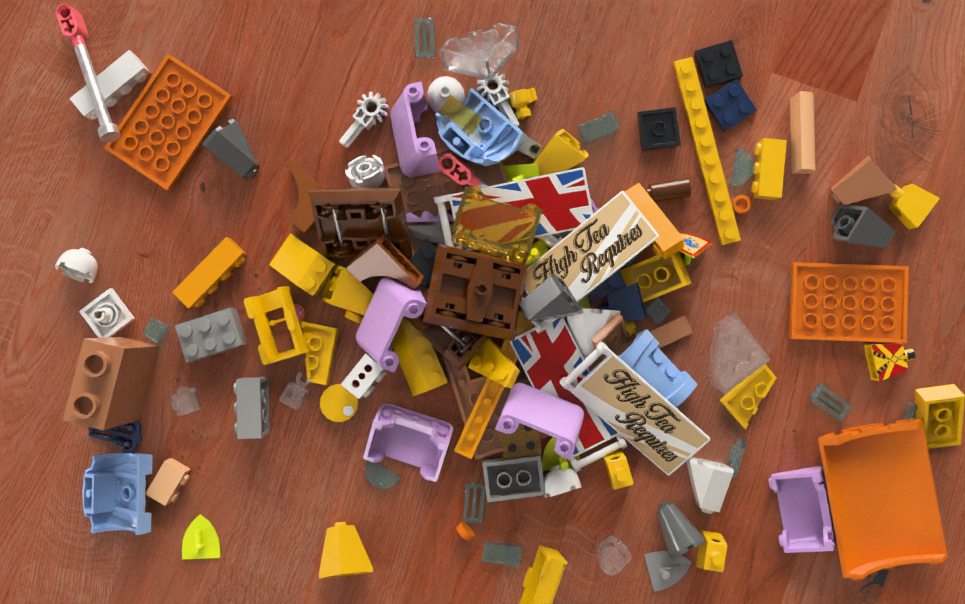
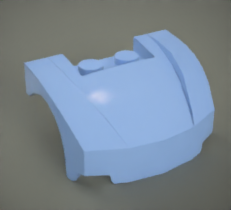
M472 87L462 107L457 112L449 115H441L439 113L435 115L439 129L438 133L447 146L469 162L483 166H490L505 160L528 138L522 130Z
M647 329L638 332L633 343L618 357L672 405L678 407L698 384L686 371L680 372L657 347L659 342Z
M112 453L92 456L91 467L85 470L82 490L84 516L90 518L92 525L91 533L127 530L135 532V535H141L151 532V513L145 512L146 475L152 474L153 455Z

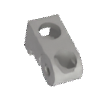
M528 137L515 152L535 161L543 146Z

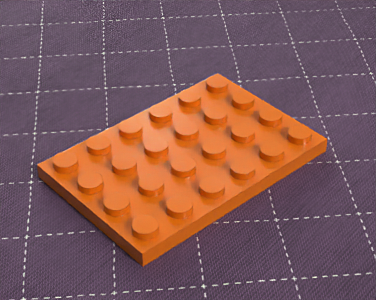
M167 54L118 126L121 134L120 138L113 142H107L104 149L167 191H170L233 96L178 59Z
M792 262L789 339L907 343L909 266Z

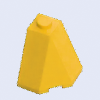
M561 129L553 136L533 164H538L539 176L566 171L583 162L589 154L585 150L581 151V144L564 129Z
M337 266L335 269L337 274L332 278L330 277L327 281L321 300L331 305L365 315L374 294L345 267Z
M338 522L334 523V527L327 528L319 579L373 572L371 562L354 525Z

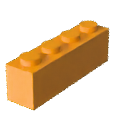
M640 183L625 191L627 196L660 235L652 243V248L658 256L661 254L664 259H667L684 248V238Z
M225 237L172 293L188 309L201 307L205 302L204 298L208 294H213L219 288L217 285L222 280H227L235 267H239L244 263V257L247 253L231 238Z

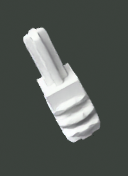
M488 70V76L482 73V80H477L479 85L477 92H482L481 96L483 98L487 96V101L495 108L498 107L499 111L518 127L519 122L508 103L510 99L509 89L505 86L509 85V82L504 80L505 75L501 74L498 76V70L494 74H492L491 70ZM490 83H496L498 88L495 90H490L488 88V85Z
M369 92L368 98L362 94L364 101H357L360 107L356 108V112L353 115L355 121L339 140L344 147L348 148L364 127L369 130L373 125H376V119L382 123L383 119L381 116H388L384 110L389 109V106L385 104V97L380 99V93L374 96L372 92ZM370 105H377L375 112H368Z

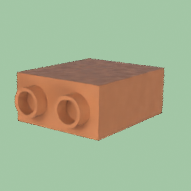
M125 337L84 338L63 420L100 430H107L141 420L159 346Z

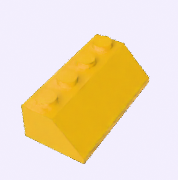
M403 317L391 344L394 352L398 355L400 366L413 396L448 383V378L434 346Z

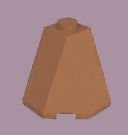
M868 155L831 188L833 191L831 196L838 203L842 201L844 205L894 192L897 188Z

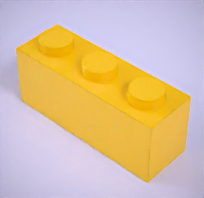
M763 138L755 145L754 152L757 155V159L753 165V174H755V181L752 182L751 192L754 193L753 198L769 200L782 198L787 140Z

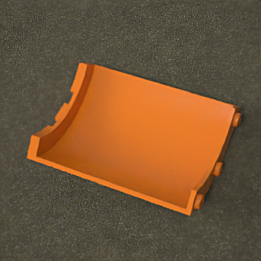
M923 418L897 420L895 423L884 426L883 422L840 430L839 435L829 433L818 438L843 578L860 581L873 572L882 569H894L899 565L914 563L942 564L948 555Z

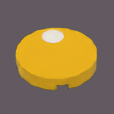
M341 384L329 386L320 398L322 413L333 422L349 420L358 409V398Z

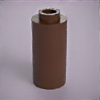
M681 178L649 184L646 192L656 203L690 197L691 186L688 178Z

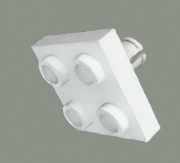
M109 288L79 311L98 338L112 337L135 320L113 288Z

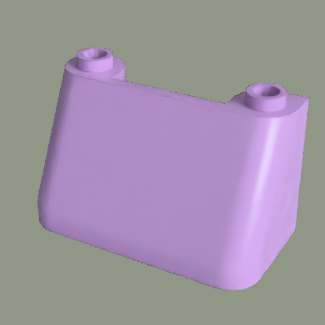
M422 82L407 85L390 111L400 168L403 175L408 178L441 172L433 140L427 137L417 139L414 123L420 122L422 112L428 111Z
M388 276L382 278L356 333L358 345L385 370L395 372L398 366L399 358L392 351L391 342L403 316L417 318L422 314L427 304L419 286L413 290L398 279Z
M516 383L509 392L495 430L511 434L516 431L519 423L557 438L554 447L556 453L561 457L571 460L583 423L584 411L576 404L524 383Z
M384 403L379 407L373 420L363 459L377 463L387 456L421 467L420 474L424 479L437 482L452 436L453 426L446 421L393 404Z
M823 466L772 474L771 478H769L770 489H774L778 496L783 524L782 535H779V543L781 547H784V553L834 551L837 541Z

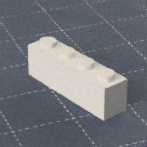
M130 50L96 76L107 108L114 106L121 96L130 93L132 87L137 83L143 82L147 75L151 73L137 55ZM85 85L70 100L84 117L90 120L97 119L87 85Z

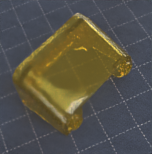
M466 186L451 230V240L461 246L504 259L526 263L543 209H540L535 204H527L520 209L484 198V193H482L480 188Z

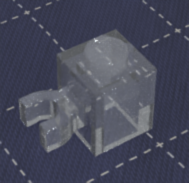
M298 372L296 376V383H288L279 399L280 402L295 410L301 408L309 393L305 386L309 385L312 381V378L308 377L306 382H302L301 376L303 373Z
M188 386L176 389L177 393L171 395L173 401L171 405L173 410H176L178 417L202 409L195 387L188 389Z

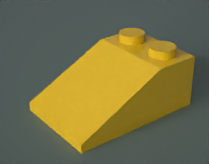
M291 233L269 264L298 287L315 297L318 296L338 266Z
M679 251L667 259H664L660 254L620 270L626 287L637 282L639 283L643 302L692 284Z
M955 384L915 389L914 407L916 419L923 418L928 449L961 445L965 395Z

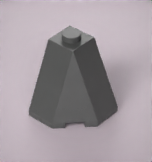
M231 119L227 122L228 126L223 128L219 126L214 129L202 144L246 180L252 179L258 173L257 169L260 166L242 126L234 119Z
M840 204L831 218V225L835 230L833 236L837 241L887 248L896 233L893 228L868 207Z
M555 274L547 278L519 303L522 308L520 309L522 316L526 320L529 319L533 322L584 313L564 280Z

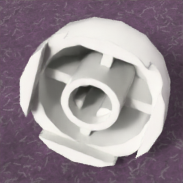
M449 76L439 77L429 86L427 92L428 104L435 113L441 115L455 113L463 106L465 100L464 89L455 78Z
M364 155L349 162L348 170H345L351 186L378 188L381 186L385 178V168L381 158L372 155L373 158H367Z
M84 248L67 250L59 257L55 265L57 270L59 267L63 269L62 274L80 282L88 279L90 280L89 283H93L98 272L96 259L91 256L89 250Z
M560 465L551 467V472L544 476L545 498L582 487L577 474L570 468L563 470Z

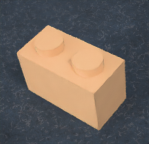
M173 458L165 460L145 494L164 506L171 502L174 503L180 495L178 490L181 485L184 486L190 477L188 473L191 469Z

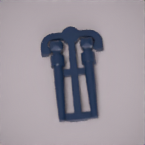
M135 421L130 424L117 426L114 430H100L89 427L88 436L116 443L118 446H124L122 449L123 453H132L137 449L138 442L142 440V435L140 434L142 426L139 421ZM119 427H120V429H124V430H127V429H128L129 431H132V432L135 431V433H134V434H129V433L121 432V431H119ZM94 430H98V431H102V432H106V433L113 434V436L110 437V436L95 434V433H93V432H94ZM117 435L130 438L131 440L125 441L123 438H117Z

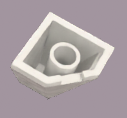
M581 308L584 313L567 317L569 330L584 359L594 351L592 339L617 313L620 314V311Z
M690 457L686 463L696 505L704 513L713 514V511L720 512L734 469L723 463Z

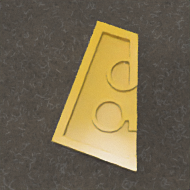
M301 321L307 349H309L305 358L307 381L328 385L339 328Z
M490 338L474 354L468 368L512 389L520 370Z
M762 362L719 401L741 427L746 430L750 418L757 412L759 403L762 398L766 397L777 377Z

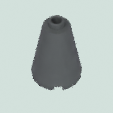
M666 501L658 505L659 510L656 512L671 558L684 554L689 549L695 548L705 541L702 534L673 502L669 503Z

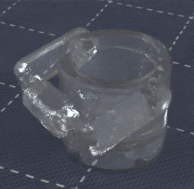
M609 536L596 548L598 551L596 556L597 562L602 571L608 575H617L632 559L628 548L614 536ZM610 541H612L615 544V546L607 544Z

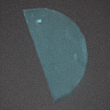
M741 148L736 149L730 186H738L745 183L751 177L754 170L751 155Z
M738 439L737 444H733L728 461L731 462L730 468L734 469L732 477L737 476L747 444L745 440Z
M369 460L366 461L365 475L373 486L381 489L390 488L401 479V477Z

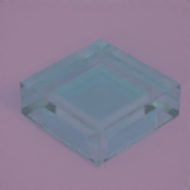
M658 297L645 309L646 314L656 324H659L671 312Z
M151 317L141 334L160 344L170 327Z

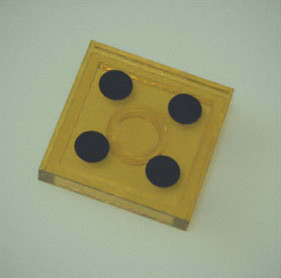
M519 423L516 431L511 434L500 432L504 459L542 454L538 430Z

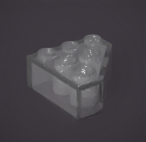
M499 23L493 25V29L485 32L480 29L467 33L468 37L459 40L454 37L448 39L438 52L443 70L492 80L520 47L517 26Z
M729 313L714 324V338L711 346V360L707 378L718 393L725 395L771 359L736 313Z

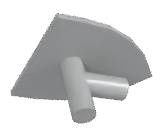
M663 550L644 554L654 592L671 587L681 580L692 563L691 560L683 555L671 558L668 551Z

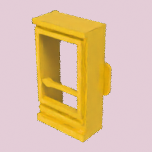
M290 286L278 287L277 290L244 299L248 317L250 319L253 318L261 342L258 346V351L264 365L309 352L290 294ZM283 307L285 317L269 322L266 313ZM286 320L295 348L278 353L270 325L274 326L276 323Z
M542 545L539 546L533 566L527 570L523 582V587L525 588L519 604L553 603L565 565L568 563L557 550Z

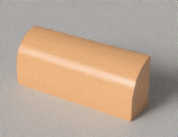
M800 91L790 98L792 174H811L816 171L814 93Z

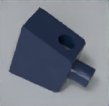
M638 282L607 295L608 303L599 305V309L620 311L624 321L647 318Z

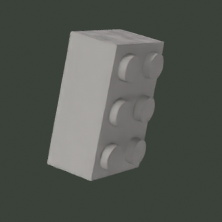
M237 308L224 309L175 325L186 362H194L248 344Z
M269 377L236 379L233 387L234 394L237 395V403L234 404V413L237 414V422L234 426L235 434H237L238 439H257L269 435Z
M540 453L482 460L487 502L546 495Z

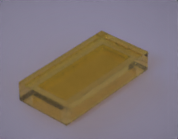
M453 96L449 97L440 110L441 113L470 134H473L483 119Z

